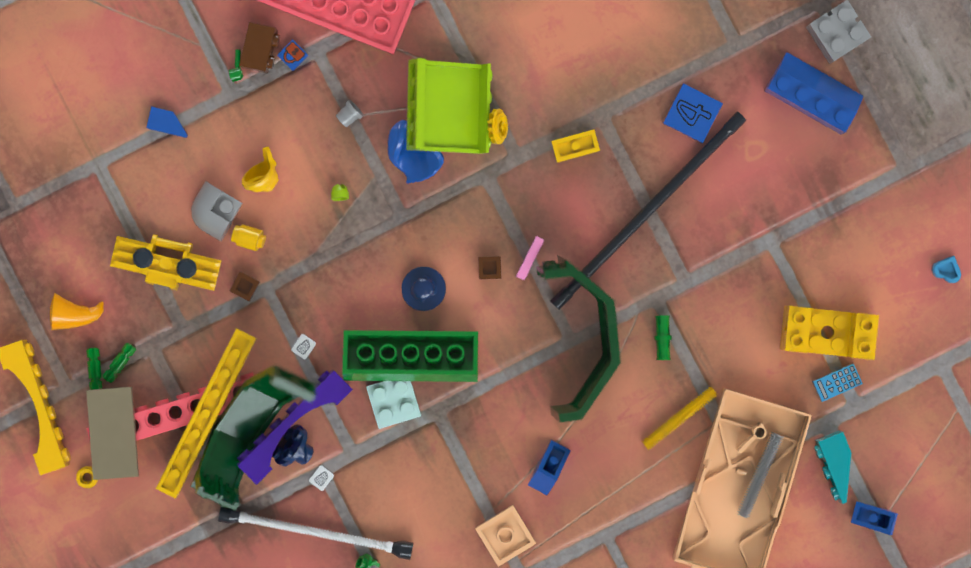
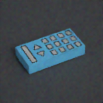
M854 363L812 381L821 402L863 384Z

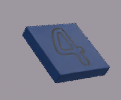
M683 83L663 124L703 143L723 103Z

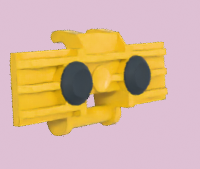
M153 234L151 243L117 236L110 266L146 275L145 282L151 285L158 284L167 286L172 290H178V283L215 291L222 260L192 254L193 243L188 242L184 244L159 238L158 235ZM156 246L183 252L182 260L156 254Z

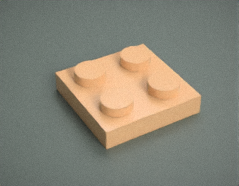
M514 505L475 528L498 567L536 544Z

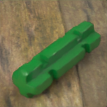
M125 343L121 349L122 352H119L110 364V369L105 371L103 378L106 381L114 382L117 378V373L119 374L130 359L129 356H132L136 351L132 344Z
M88 348L86 350L87 358H89V361H87L88 377L91 379L89 388L90 390L102 389V381H100V378H102L100 360H98V357H100L99 348Z

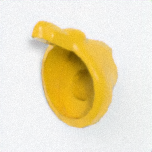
M269 147L262 149L264 161L254 165L244 174L241 183L246 190L270 192L279 181L275 169L277 164L272 157Z

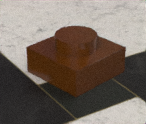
M501 256L478 257L479 279H501Z
M239 272L230 292L250 302L260 281Z

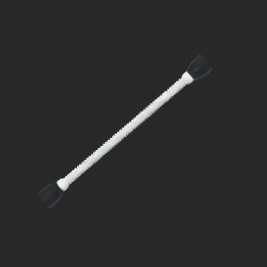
M222 506L218 517V522L228 524L237 522L256 523V525H264L265 527L281 528V530L295 531V533L301 534L306 533V535L320 536V538L326 539L331 538V540L345 541V543L351 542V544H359V546L376 547V549H384V551L406 560L411 559L414 544L408 541L379 542V540H371L370 538L354 537V535L340 534V532L334 531L329 532V530L315 529V527H307L306 525L301 526V524L284 523L281 520L276 521V519L262 518L256 515L251 516L247 512Z

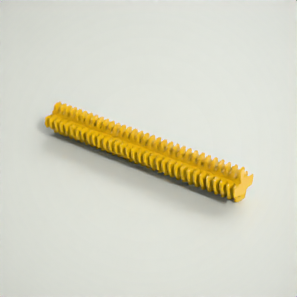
M711 386L708 387L700 396H697L698 398L693 399L691 403L684 406L685 408H682L683 410L678 411L672 419L669 418L661 427H658L659 429L654 430L648 438L646 437L641 442L650 451L654 445L656 446V443L658 444V441L660 442L662 438L665 439L671 431L673 432V429L676 430L675 427L678 428L680 424L682 425V422L684 423V420L686 421L688 417L691 418L695 412L697 413L699 408L702 409L701 406L704 407L703 404L706 406L705 403L708 404L707 401L710 402L714 396L717 397L715 390Z

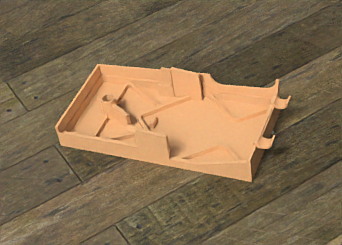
M723 388L672 558L674 561L689 565L691 568H766L774 537L783 517L812 415ZM776 433L784 438L780 440L782 443L778 445L779 448H777L778 451L775 453L776 456L774 455V461L770 463L772 466L768 468L769 471H767L768 474L765 476V481H763L764 484L760 486L762 489L758 491L759 494H757L758 497L755 499V504H753V510L751 509L752 512L748 514L749 517L747 519L738 515L737 511H740L738 508L742 506L740 503L743 502L741 501H745L743 498L747 496L745 493H748L746 490L749 491L747 488H750L748 485L752 483L750 480L753 479L751 478H755L753 477L755 475L754 472L757 473L755 470H758L756 467L760 465L758 464L759 460H762L760 457H763L761 455H764V449L767 450L765 447H768L766 444L770 442L768 441L769 437H772L770 434Z

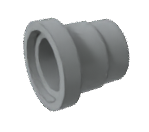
M348 100L345 103L346 106L336 114L338 120L345 127H348L364 116L351 100Z

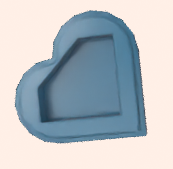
M955 256L938 261L932 266V274L936 278H943L947 283H956L961 278V271Z

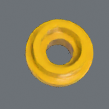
M91 466L80 468L76 474V481L83 488H91L98 482V480H93ZM85 473L91 474L92 478L90 481L85 480Z

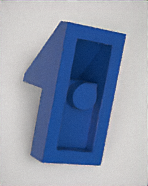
M856 501L851 523L892 535L898 513Z

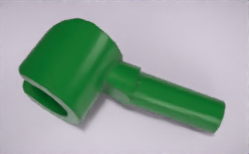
M238 49L235 50V68L228 70L232 82L243 78L242 69L239 66L241 50Z

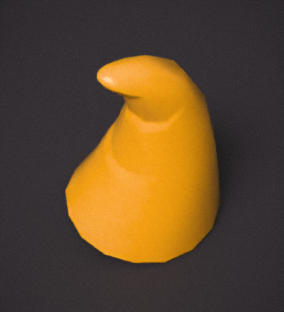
M54 293L50 306L51 330L76 328L98 320L104 312V302L101 301L96 307L89 308L74 304Z

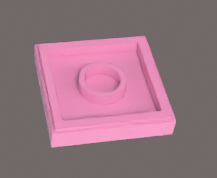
M535 237L516 275L517 278L525 280L544 242L543 239Z

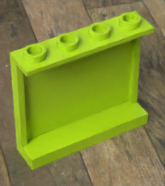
M424 58L408 60L406 150L470 154L489 153L491 139L488 137L487 121L489 120L490 104L492 101L490 82L493 76L490 63L482 65L428 61Z

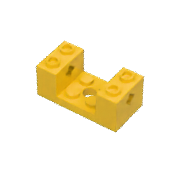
M784 306L780 350L875 360L879 315ZM824 326H830L833 330L832 336L828 339L823 338L821 335V330Z

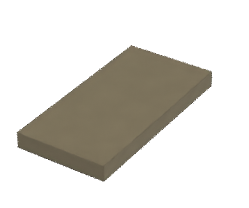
M120 387L86 390L93 480L138 477L139 466L133 388Z

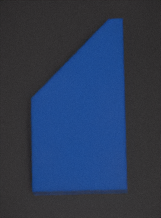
M151 107L147 129L188 138L187 132L174 112Z

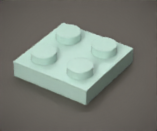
M382 381L366 386L379 429L421 417L411 381Z

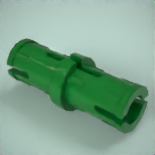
M655 316L656 336H654V340H656L657 346L656 360H671L670 340H672V335H670L669 330L670 316Z

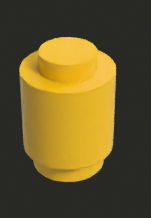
M244 224L241 226L236 225L231 237V242L236 243V246L253 251L263 248L266 240L263 230Z

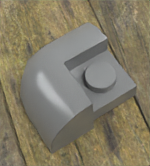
M205 181L191 207L192 218L195 225L202 231L222 242L243 203Z

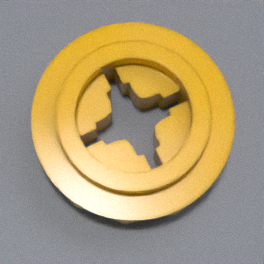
M493 109L487 121L488 137L493 144H502L508 132L507 117L502 109Z

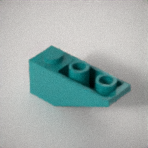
M839 430L816 439L817 446H814V450L818 459L822 458L825 466L822 467L825 478L831 480L833 487L830 488L834 500L845 504L847 503L851 450L844 432Z

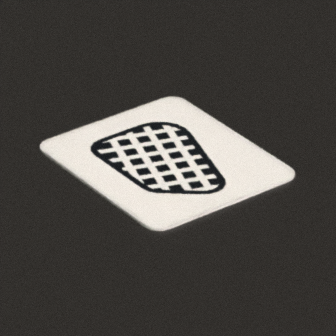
M301 334L291 351L306 359L315 347L316 342Z
M320 465L309 479V482L323 491L334 477V474Z

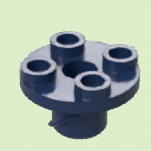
M417 267L411 270L402 282L404 300L410 307L419 311H428L436 308L443 301L446 294V284L442 275L430 267Z
M294 425L285 432L272 455L278 465L285 467L294 461L304 465L311 460L314 449L306 443L307 430L301 425Z

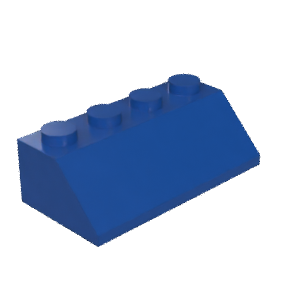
M788 52L785 53L764 90L841 135L846 133L863 99V95Z

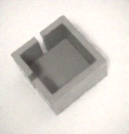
M848 0L806 26L829 64L871 38L862 21L856 22L855 18L858 15Z

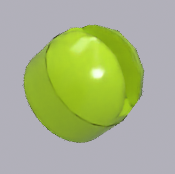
M336 184L333 186L331 200L345 201L349 199L348 188L345 185Z

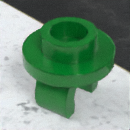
M364 554L357 559L355 567L370 568L373 565L379 567L380 564L371 555Z

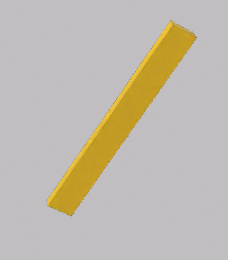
M238 328L234 331L156 487L157 490L175 499L177 498L257 339L256 337Z

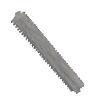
M776 433L770 434L772 437H769L768 441L770 442L766 444L768 446L765 447L767 450L764 449V455L760 457L762 460L758 462L760 465L756 467L758 470H755L757 473L754 472L755 475L753 477L755 478H751L753 479L750 480L752 483H749L748 487L750 488H747L749 491L746 490L748 492L745 493L747 496L743 498L745 501H741L743 502L740 503L742 506L738 508L740 510L737 511L738 515L747 519L749 517L748 514L752 512L751 509L753 510L752 507H754L753 504H755V499L758 497V491L762 489L760 486L764 484L763 481H765V476L768 474V468L772 466L770 463L774 461L773 458H775L774 455L776 456L775 453L778 451V445L782 443L780 440L784 438Z

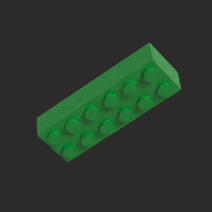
M344 330L343 379L344 381L478 382V332Z

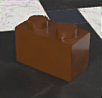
M249 22L239 64L241 68L267 74L269 69H273L275 56H272L274 47H278L280 39L277 29Z

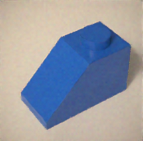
M551 440L535 468L528 485L548 495L558 480L571 450Z

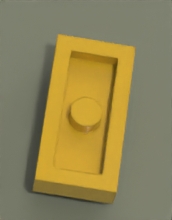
M594 129L551 141L557 163L600 151Z

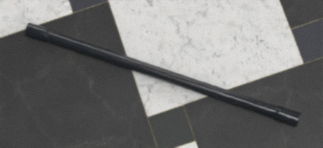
M737 111L723 125V128L580 272L590 278L747 121L744 116ZM573 279L550 302L560 310L582 285Z

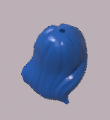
M407 120L398 121L393 125L388 136V156L390 161L406 175V183L421 182L434 176L444 163L443 154L432 151L406 150Z

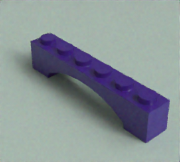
M326 370L317 379L319 383L315 386L316 397L312 402L304 399L298 404L293 402L286 409L288 414L282 420L277 418L269 426L271 430L266 435L262 433L253 442L255 446L250 451L246 449L237 458L239 460L237 466L256 485L272 470L270 462L274 450L292 424L319 406L328 403L338 405L353 390L334 370L330 372Z

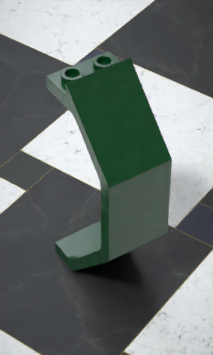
M557 255L558 263L554 260L544 261L542 266H536L537 275H540L545 280L573 277L596 298L602 347L601 358L573 401L565 405L550 406L551 415L559 423L583 419L621 364L615 300L568 260Z
M273 365L245 380L214 425L190 487L195 488V492L200 497L213 500L222 507L236 510L240 504L239 485L244 474L237 466L239 462L237 458L246 449L250 451L255 446L253 442L262 433L264 434L285 404L298 397L312 402L316 397L314 383L277 365Z

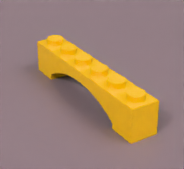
M20 340L0 347V361L3 370L9 369L24 384L35 405L39 420L40 439L38 451L36 454H33L41 476L69 466L71 456L69 450L63 446L62 439H64L62 430L56 426L54 420L56 412L53 406H49L47 400L49 397L48 389L41 383V369L38 364H35L32 357L35 354L33 346L27 340Z

